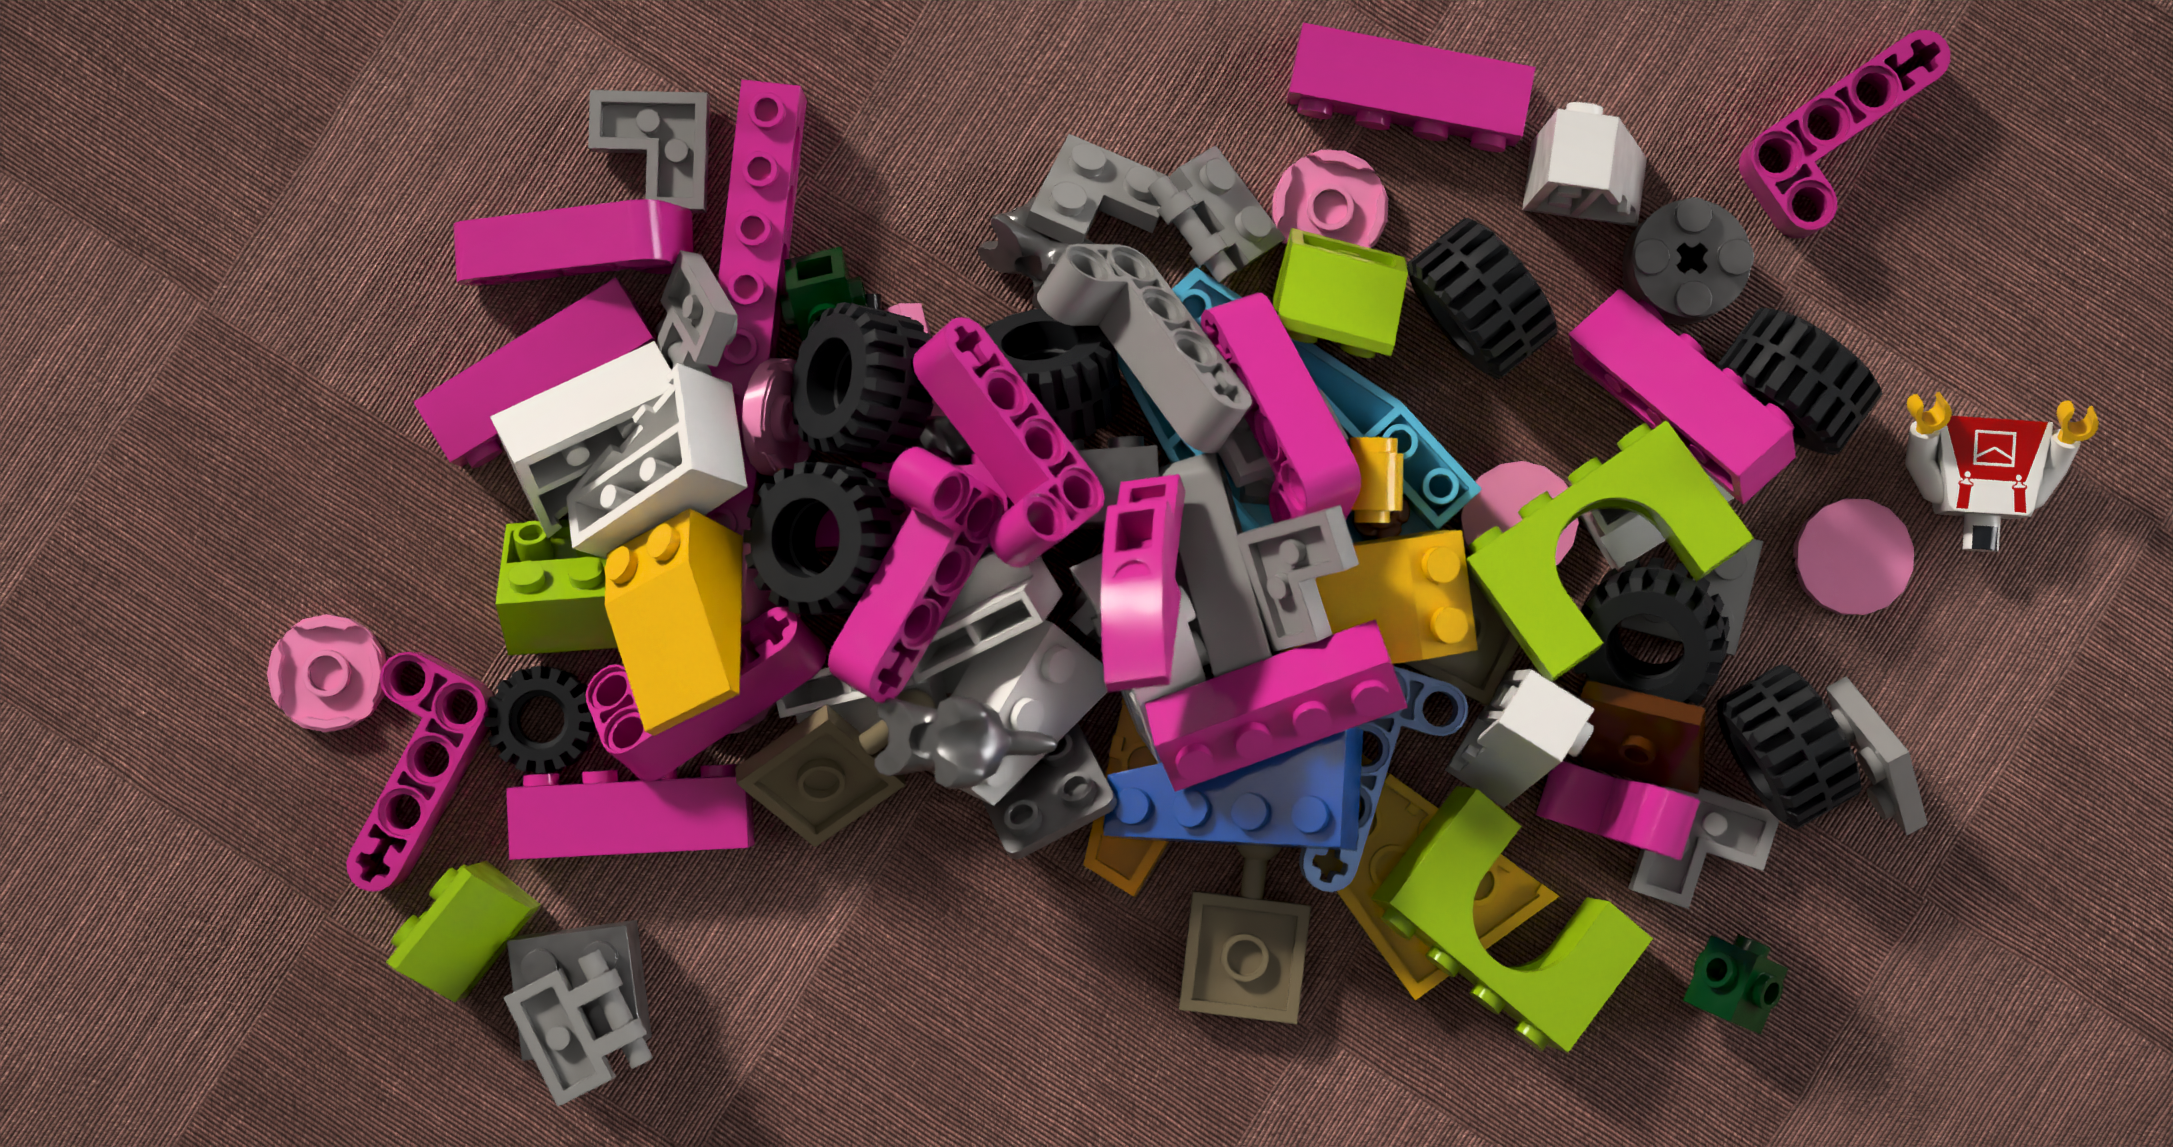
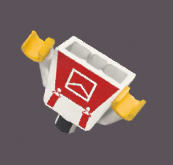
M1936 392V402L1933 408L1923 412V401L1918 394L1911 395L1907 400V409L1915 422L1911 424L1905 459L1906 468L1923 498L1932 502L1935 514L1964 516L1962 550L1999 552L2001 519L2031 517L2035 509L2042 507L2066 475L2080 447V441L2091 438L2098 430L2099 425L2093 406H2089L2086 416L2081 421L2070 422L2074 413V406L2071 400L2063 401L2057 407L2056 414L2061 429L2053 431V422L1952 416L1951 407L1940 392Z

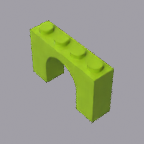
M1667 420L1653 430L1650 429L1647 423L1641 424L1617 442V446L1621 450L1620 453L1604 464L1597 457L1592 458L1567 477L1572 484L1568 489L1555 498H1552L1548 491L1540 494L1518 511V514L1523 519L1504 533L1497 525L1483 533L1468 546L1473 553L1466 559L1469 576L1540 674L1551 682L1594 654L1603 644V641L1564 589L1557 572L1556 547L1559 536L1575 519L1588 512L1605 508L1623 509L1642 516L1657 528L1696 582L1745 549L1754 539Z
M1456 786L1371 899L1385 910L1381 920L1388 927L1407 940H1410L1415 935L1430 948L1425 956L1432 964L1453 978L1459 972L1470 981L1474 987L1469 993L1481 1005L1497 1015L1503 1009L1514 1018L1518 1024L1513 1030L1524 1041L1539 1051H1543L1546 1046L1568 1053L1653 938L1610 901L1586 897L1552 944L1537 958L1516 966H1503L1494 960L1483 948L1476 934L1473 922V902L1482 878L1522 826L1477 788Z

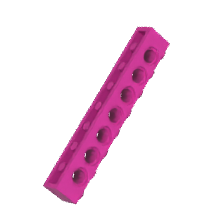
M741 79L718 277L719 285L738 315L737 331L733 341L725 346L718 366H708L713 377L732 383L747 488L704 515L741 536L744 530L752 526L753 520L746 516L750 504L759 505L761 502L757 492L763 485L764 475L760 474L750 463L744 446L742 430L743 403L750 378L759 364L778 356L782 322L780 295L785 294L786 287L784 260L789 259L807 98L801 86Z

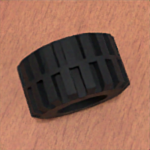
M1464 217L1407 263L1412 288L1439 329L1472 365L1495 379L1503 378L1558 332L1551 305L1527 268L1496 234L1470 218Z
M838 303L835 308L829 307L821 315L820 321L815 320L809 328L806 340L802 341L792 374V416L794 424L799 425L798 434L802 441L808 442L809 447L815 451L879 464L894 462L899 457V454L912 448L914 439H919L925 429V421L928 416L930 417L934 406L932 403L933 398L919 381L913 366L915 353L931 339L930 334L924 332V326L919 321L911 319V317L853 303Z
M1766 307L1759 308L1716 365L1721 371L1724 368L1733 370L1743 379L1742 382L1749 388L1750 394L1764 406L1772 403L1779 407L1789 417L1794 426V443L1806 449L1829 455L1840 453L1882 395V390L1868 367L1843 344L1798 316Z
M1042 308L1015 313L985 326L987 334L1070 442L1097 433L1096 429L1106 427L1113 421V416L1119 414L1122 408L1121 401L1123 396L1117 350L1099 326L1066 325L1049 316Z
M825 462L795 463L794 469L783 468L773 474L776 484L764 483L757 492L761 498L759 505L750 504L746 517L753 520L751 530H744L743 543L751 544V553L745 555L747 567L757 569L758 575L753 581L759 590L771 591L769 600L777 606L789 607V612L809 615L849 616V614H852L874 574L877 573L884 557L905 522H901L900 515L906 511V508L899 499L890 498L892 493L890 492L888 482L883 479H875L876 473L866 468ZM828 510H831L839 526L840 543L833 562L825 569L816 552L815 536L822 517Z
M1651 558L1648 567H1641L1639 559L1626 562L1621 572L1614 568L1606 573L1601 583L1594 585L1580 610L1603 641L1598 651L1574 667L1576 674L1586 673L1587 675L1582 684L1583 688L1586 681H1594L1690 704L1692 701L1698 705L1706 697L1710 685L1714 686L1729 641H1726L1730 630L1728 617L1721 616L1724 603L1720 595L1716 594L1710 597L1707 593L1710 582L1704 577L1697 582L1686 577L1687 568L1677 562L1674 571L1664 569L1665 559ZM1638 614L1660 617L1670 623L1679 633L1684 645V654L1671 662L1663 664L1641 661L1632 656L1622 645L1617 632V624L1627 617Z
M1781 663L1717 700L1719 725L1738 766L1769 811L1794 830L1799 829L1860 794L1861 780L1858 764L1843 731L1815 689L1803 676L1789 666Z

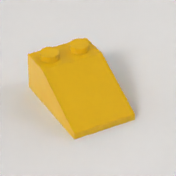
M691 508L607 553L604 605L644 730L653 736L740 694L743 536Z
M1430 530L1355 542L1353 546L1359 565L1341 572L1315 578L1332 634L1376 619L1392 664L1478 650L1462 530ZM1303 645L1282 649L1280 654Z

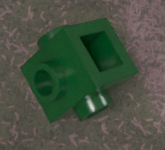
M842 247L784 260L787 293L780 295L782 313L787 329L798 327L802 341L806 340L809 328L814 321H820L822 313L829 307L835 308L838 303L844 302L868 307L861 276L850 278Z
M1737 933L1733 944L1710 935L1705 950L1696 959L1694 975L1683 1001L1731 1023L1761 1034L1771 1009L1776 1006L1781 998L1783 991L1782 982L1788 968L1767 959L1770 947Z

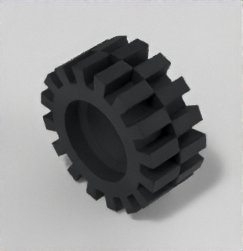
M537 666L529 669H520L512 673L511 678L502 680L496 687L498 689L495 697H490L487 704L488 707L492 708L490 717H485V728L490 727L492 734L491 737H488L491 746L499 749L501 752L499 757L506 763H513L516 765V769L524 772L548 773L574 765L582 759L580 756L585 751H589L594 743L591 741L594 732H598L586 702L588 686L577 680L578 677L571 672H565L555 667ZM539 696H546L555 700L561 706L565 718L561 733L554 740L547 743L533 741L524 733L520 719L523 708L530 700Z

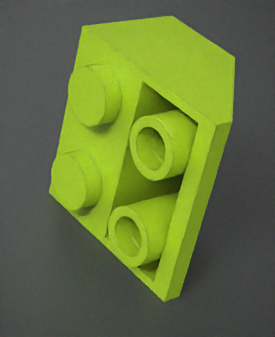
M1291 228L1272 293L1273 307L1288 335L1293 340L1303 343H1316L1318 338L1341 343L1340 348L1343 351L1362 358H1374L1376 353L1392 356L1408 276L1405 257Z
M569 519L559 520L562 528L549 538H547L539 521L506 524L495 605L508 656L618 648L604 605L606 559L572 549Z
M488 861L469 866L463 864L458 870L451 867L430 891L429 896L435 902L429 910H426L419 918L415 914L412 915L393 936L390 943L397 949L386 963L401 974L449 1000L457 1002L471 993L508 947L507 941L517 936L541 904Z

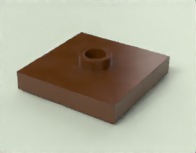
M1586 681L1580 700L1594 708V711L1587 720L1588 723L1594 726V729L1582 748V766L1698 794L1704 779L1705 709L1603 683Z

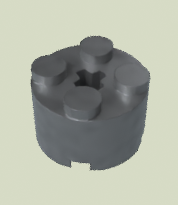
M1697 197L1674 201L1656 210L1628 238L1622 257L1624 288L1626 293L1636 302L1642 299L1656 308L1666 324L1684 325L1702 322L1729 306L1740 295L1750 275L1754 261V252L1740 222L1723 207ZM1688 253L1694 259L1691 266L1692 269L1682 273L1676 265L1680 262L1681 256Z

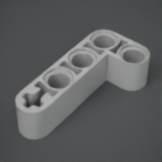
M1072 244L1065 249L1037 293V301L1041 308L1049 316L1066 325L1099 326L1181 439L1201 452H1218L1252 404L1251 396L1153 263L1138 250L1119 244Z
M1204 453L1160 466L1159 477L1180 474L1186 491L1178 549L1214 677L1280 654V650L1274 652L1272 650L1236 535L1243 533L1228 477L1219 453Z

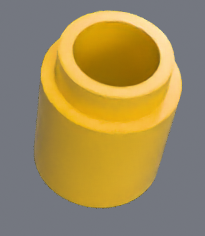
M1351 437L1349 438V447L1356 459L1361 475L1360 492L1351 511H1354V523H1390V511H1403L1404 454L1398 453V438Z

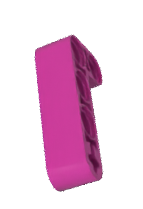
M1917 30L1908 34L1762 132L1745 147L1739 158L1741 176L1775 227L1783 235L1791 238H1805L1825 227L1834 218L1837 211L1836 194L1815 162L1939 79L1947 71L1951 61L1949 46L1942 36L1931 30ZM1919 54L1924 59L1925 64L1900 80L1894 70ZM1858 82H1867L1877 89L1879 94L1878 107L1866 106L1859 100L1856 93ZM1810 114L1823 116L1831 126V137L1829 140H1820L1810 133L1808 128V117ZM1761 147L1774 148L1781 154L1783 159L1781 173L1769 172L1761 165L1759 161V150ZM1794 195H1804L1814 202L1816 207L1814 222L1803 221L1795 215L1792 208Z
M626 200L472 219L453 224L456 282L460 285H498L627 269L650 274H671L680 250L694 253L692 211L661 200Z
M1257 292L1204 310L1201 314V329L1251 396L1252 404L1243 416L1276 476L1268 498L1273 522L1277 523L1341 505L1346 520L1361 488V475L1358 464L1268 297L1262 292Z
M954 318L915 353L913 366L919 381L1014 504V506L993 522L989 530L990 545L994 553L1004 563L1019 568L1031 564L1099 512L1104 505L1105 495L1097 476L994 341L978 323L969 318Z
M919 447L909 448L900 454L891 468L888 481L890 492L894 497L913 508L834 642L828 659L829 670L834 677L878 703H885L886 699L895 698L907 684L990 542V526L1004 512L1003 499L997 492L966 471Z
M774 607L764 612L741 628L740 694L655 736L644 730L625 668L622 665H609L593 676L586 690V702L605 749L638 778L645 781H655L664 777L810 680L820 671L825 663L827 655L826 645L795 613L789 612V608Z
M421 652L397 653L386 661L380 673V684L385 695L394 703L417 714L422 719L347 858V873L351 881L360 889L369 892L393 888L403 883L410 875L489 727L485 728V717H490L492 708L487 706L489 698L495 697L492 690L484 683L438 658ZM412 662L420 665L425 673L424 687L415 695H410L406 692L401 684L402 671ZM463 690L471 692L475 696L478 705L476 715L467 723L459 721L455 717L452 708L454 698ZM435 742L443 745L449 754L448 767L440 775L430 772L424 761L426 749ZM404 795L412 796L420 805V818L413 827L402 824L396 814L398 801ZM393 837L406 840V844L403 842L390 845L383 860L390 867V871L375 875L374 872L377 864L370 860L371 854L384 852Z
M1562 761L1548 774L1536 815L1639 849L1681 860L1700 800L1655 785L1611 777Z

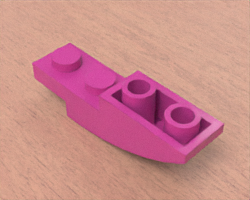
M1180 474L1121 482L1117 505L1107 506L1102 555L1101 627L1104 680L1108 692L1170 685L1181 593L1175 579V570L1186 491Z

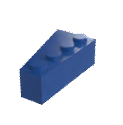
M1353 727L1176 792L1162 763L1108 774L1107 781L1116 797L1117 805L1111 812L1105 814L1104 836L1133 840L1357 851L1363 729Z

